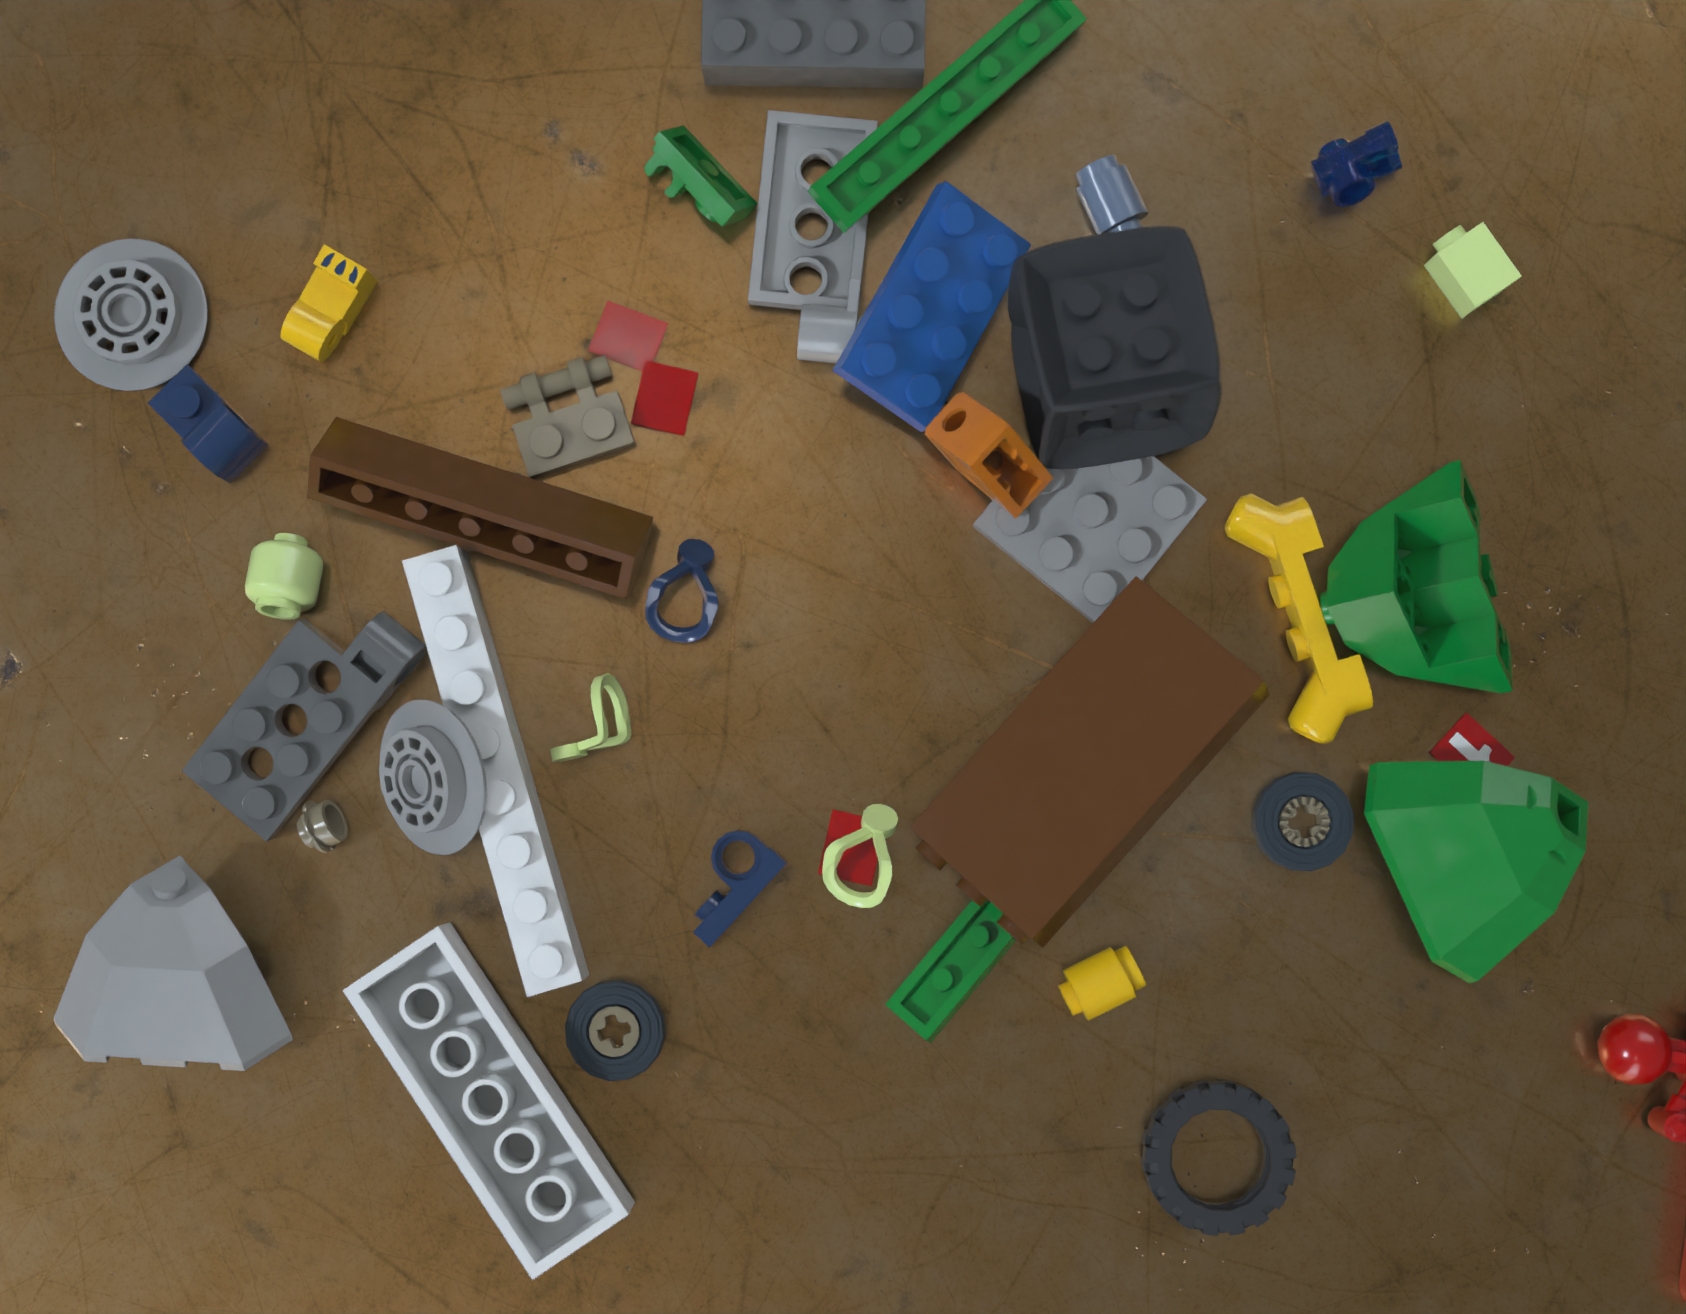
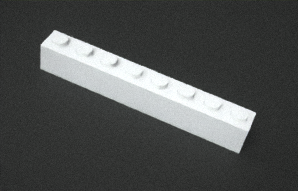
M454 545L403 560L402 563L443 705L453 711L466 725L479 748L483 760L487 783V798L479 831L526 995L529 997L580 982L590 976L468 552Z

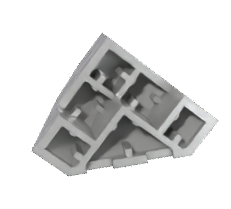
M181 856L174 858L130 884L86 934L53 1018L56 1027L80 1057L87 1062L108 1063L109 1057L140 1058L142 1065L187 1067L188 1061L219 1063L221 1070L245 1071L293 1040L291 1032L247 944L211 889Z

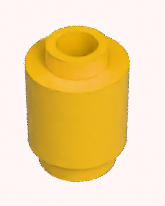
M1125 945L1115 951L1108 947L1064 969L1063 973L1067 981L1058 985V988L1071 1014L1074 1016L1083 1012L1086 1019L1090 1021L1136 998L1135 991L1145 987L1146 983L1132 954Z

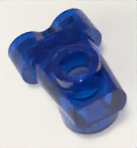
M1388 121L1363 131L1364 135L1350 142L1347 139H1336L1320 149L1318 158L1310 161L1315 182L1322 196L1330 194L1334 204L1340 207L1355 205L1366 199L1375 188L1373 177L1377 176L1379 179L1402 169V163L1397 151L1399 149L1398 141Z

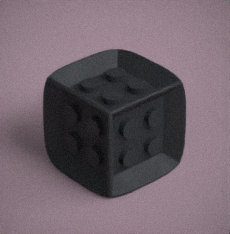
M1154 226L1085 236L1036 248L1015 260L1011 268L1008 289V314L1012 324L1013 359L1029 436L1035 454L1045 468L1078 469L1146 458L1182 449L1207 436L1213 426L1221 401L1220 358L1203 275L1195 249L1185 229L1170 226Z

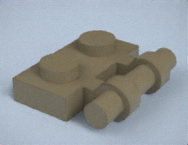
M606 355L585 361L582 356L567 361V368L539 377L534 372L519 377L521 383L500 389L507 410L524 404L529 405L533 418L513 424L512 427L530 478L536 479L636 446L618 391L615 390L597 396L592 383L612 376ZM573 388L576 389L580 400L579 403L550 412L546 397Z

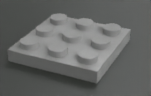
M1154 456L1078 469L1046 468L1053 476V479L1017 519L992 500L972 527L1089 621L1094 623L1135 576L1141 580L1144 579L1207 499Z

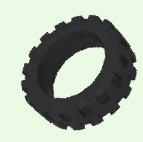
M1217 1079V1081L1197 1080L1191 1082L1190 1086L1183 1089L1179 1087L1167 1095L1168 1099L1161 1106L1158 1104L1150 1115L1152 1120L1148 1128H1144L1142 1134L1141 1166L1145 1173L1147 1185L1161 1207L1181 1225L1189 1229L1200 1230L1203 1234L1218 1236V1233L1227 1232L1230 1236L1245 1233L1244 1228L1250 1227L1253 1224L1256 1227L1264 1224L1270 1219L1267 1215L1274 1208L1279 1210L1287 1198L1284 1193L1288 1185H1293L1296 1170L1293 1169V1158H1296V1148L1290 1138V1129L1284 1118L1268 1100L1245 1085L1236 1084L1226 1079ZM1209 1110H1229L1245 1117L1257 1129L1264 1147L1263 1167L1256 1183L1243 1196L1226 1203H1206L1189 1195L1178 1183L1172 1168V1145L1179 1130L1193 1116Z

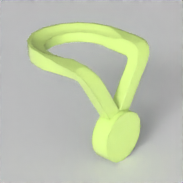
M606 673L597 676L591 684V704L598 735L578 743L550 749L552 762L581 758L588 755L587 751L622 745L630 739L631 724L626 697L620 683L613 675ZM603 687L609 693L615 710L618 734L608 738V724L602 705Z
M883 804L868 806L863 811L862 828L837 839L825 850L822 868L823 881L827 889L837 899L848 905L859 908L874 907L882 902L888 891L892 879V864L885 839L895 833L898 822L897 813L889 806ZM872 838L879 861L877 888L872 892L861 893L848 888L840 881L836 867L845 850Z

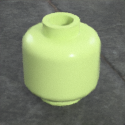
M278 533L275 535L274 540L261 542L252 549L245 582V594L256 604L255 610L272 618L291 620L300 617L301 612L307 611L316 605L323 572V559L315 550L307 547V539L291 533Z

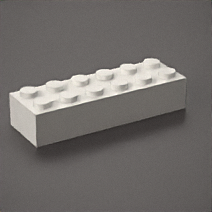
M450 922L437 926L343 990L532 1280L629 1215L635 1201Z

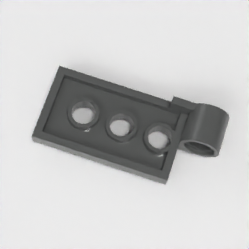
M386 611L380 612L371 619L345 651L307 619L298 620L185 765L182 772L266 842L274 839L372 713L380 710L399 685L418 666L427 652L426 644ZM325 660L334 663L341 673V682L333 692L323 690L316 680V670ZM289 704L300 706L306 713L307 726L300 735L290 733L283 725L282 714ZM255 747L266 749L273 758V770L266 778L256 775L250 768L249 756Z

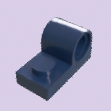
M186 365L148 402L182 437V444L213 474L228 483H231L269 446L189 365Z
M736 830L726 833L717 840L712 849L711 861L713 869L732 890L725 897L716 890L694 914L702 923L693 933L709 948L788 862L775 849L770 848L761 838L750 831ZM737 840L749 844L755 854L752 868L743 873L734 872L729 869L724 860L725 849L731 842Z

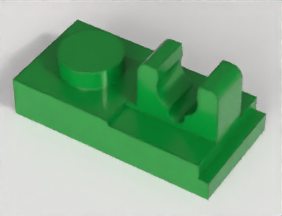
M684 125L661 130L653 138L656 144L652 150L655 153L644 166V172L650 177L662 172L665 166H668L673 171L672 183L664 192L669 198L682 195L688 190L696 199L695 204L698 210L707 219L719 223L722 227L746 219L758 205L755 199Z

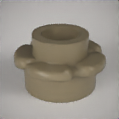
M326 799L319 803L308 801L303 805L302 810L304 813L297 820V830L306 846L309 848L315 847L318 851L327 853L330 850H334L337 843L347 838V823L337 804Z

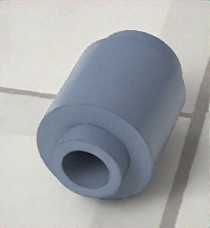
M1115 155L1098 159L1076 173L1075 176L1080 185L1076 191L1096 234L1143 227L1141 220L1149 212L1127 166L1120 165Z

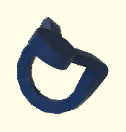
M687 539L683 541L677 553L679 564L657 577L649 586L645 619L654 632L670 641L681 643L697 641L706 636L714 621L718 609V598L705 573L712 565L714 550L705 541L700 539ZM691 572L703 594L702 618L699 623L692 627H675L661 618L658 612V605L667 586Z

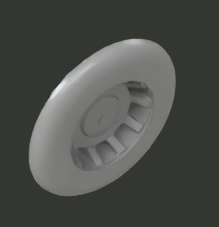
M116 240L89 251L69 270L56 298L54 309L55 330L60 346L68 360L88 379L112 389H147L173 378L189 364L197 353L207 324L206 297L195 271L175 251L149 240ZM145 275L151 277L146 283L139 281ZM164 291L166 298L159 300L156 292ZM162 312H168L166 324H160ZM94 325H95V327H96V329H97V331H96L95 334H94L93 331H92V328L94 327ZM155 332H159L160 335L150 344L148 339ZM107 340L114 342V348L111 352L107 350ZM137 345L139 350L129 353L128 346Z
M419 699L407 702L392 715L383 734L379 764L381 791L387 807L398 826L415 845L432 854L449 855L469 844L482 823L487 798V783L483 760L472 734L453 711L438 702Z

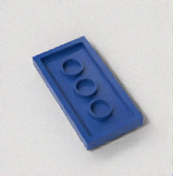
M947 181L937 184L832 371L920 432L925 431L928 424L942 409L1009 286L1011 268L1015 260L1028 252L1031 243Z

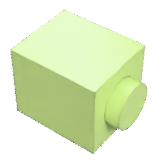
M1484 222L1467 233L1459 225L1433 244L1438 253L1424 265L1461 318L1473 312L1522 277Z

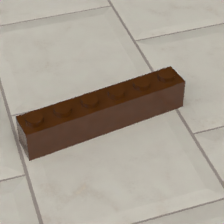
M335 417L310 454L307 498L618 597L627 598L645 560L654 517L338 417Z

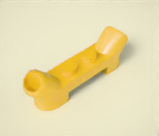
M1252 493L1243 495L1239 498L1224 527L1226 535L1269 558L1274 576L1268 578L1270 592L1277 608L1285 607L1292 627L1286 630L1287 643L1296 662L1303 660L1308 675V680L1288 717L1290 728L1317 743L1325 744L1332 742L1345 716L1371 709L1373 707V697L1360 654L1340 660L1337 659L1303 555L1313 553L1324 547L1316 521L1307 501L1303 497L1275 506Z

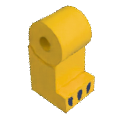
M325 244L313 263L316 269L300 298L288 312L280 334L283 341L319 362L326 360L337 347L343 335L346 336L378 282L366 268Z

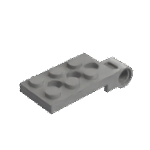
M768 110L748 303L749 305L801 310L797 360L837 363L857 327L869 215L868 213L844 234L807 192L811 184L803 179L801 175L802 169L806 163L814 159L824 160L833 167L878 128V121ZM807 213L821 215L828 224L826 233L816 240L802 238L796 231V224L800 217ZM801 267L814 268L822 277L821 286L812 294H800L790 284L792 274Z

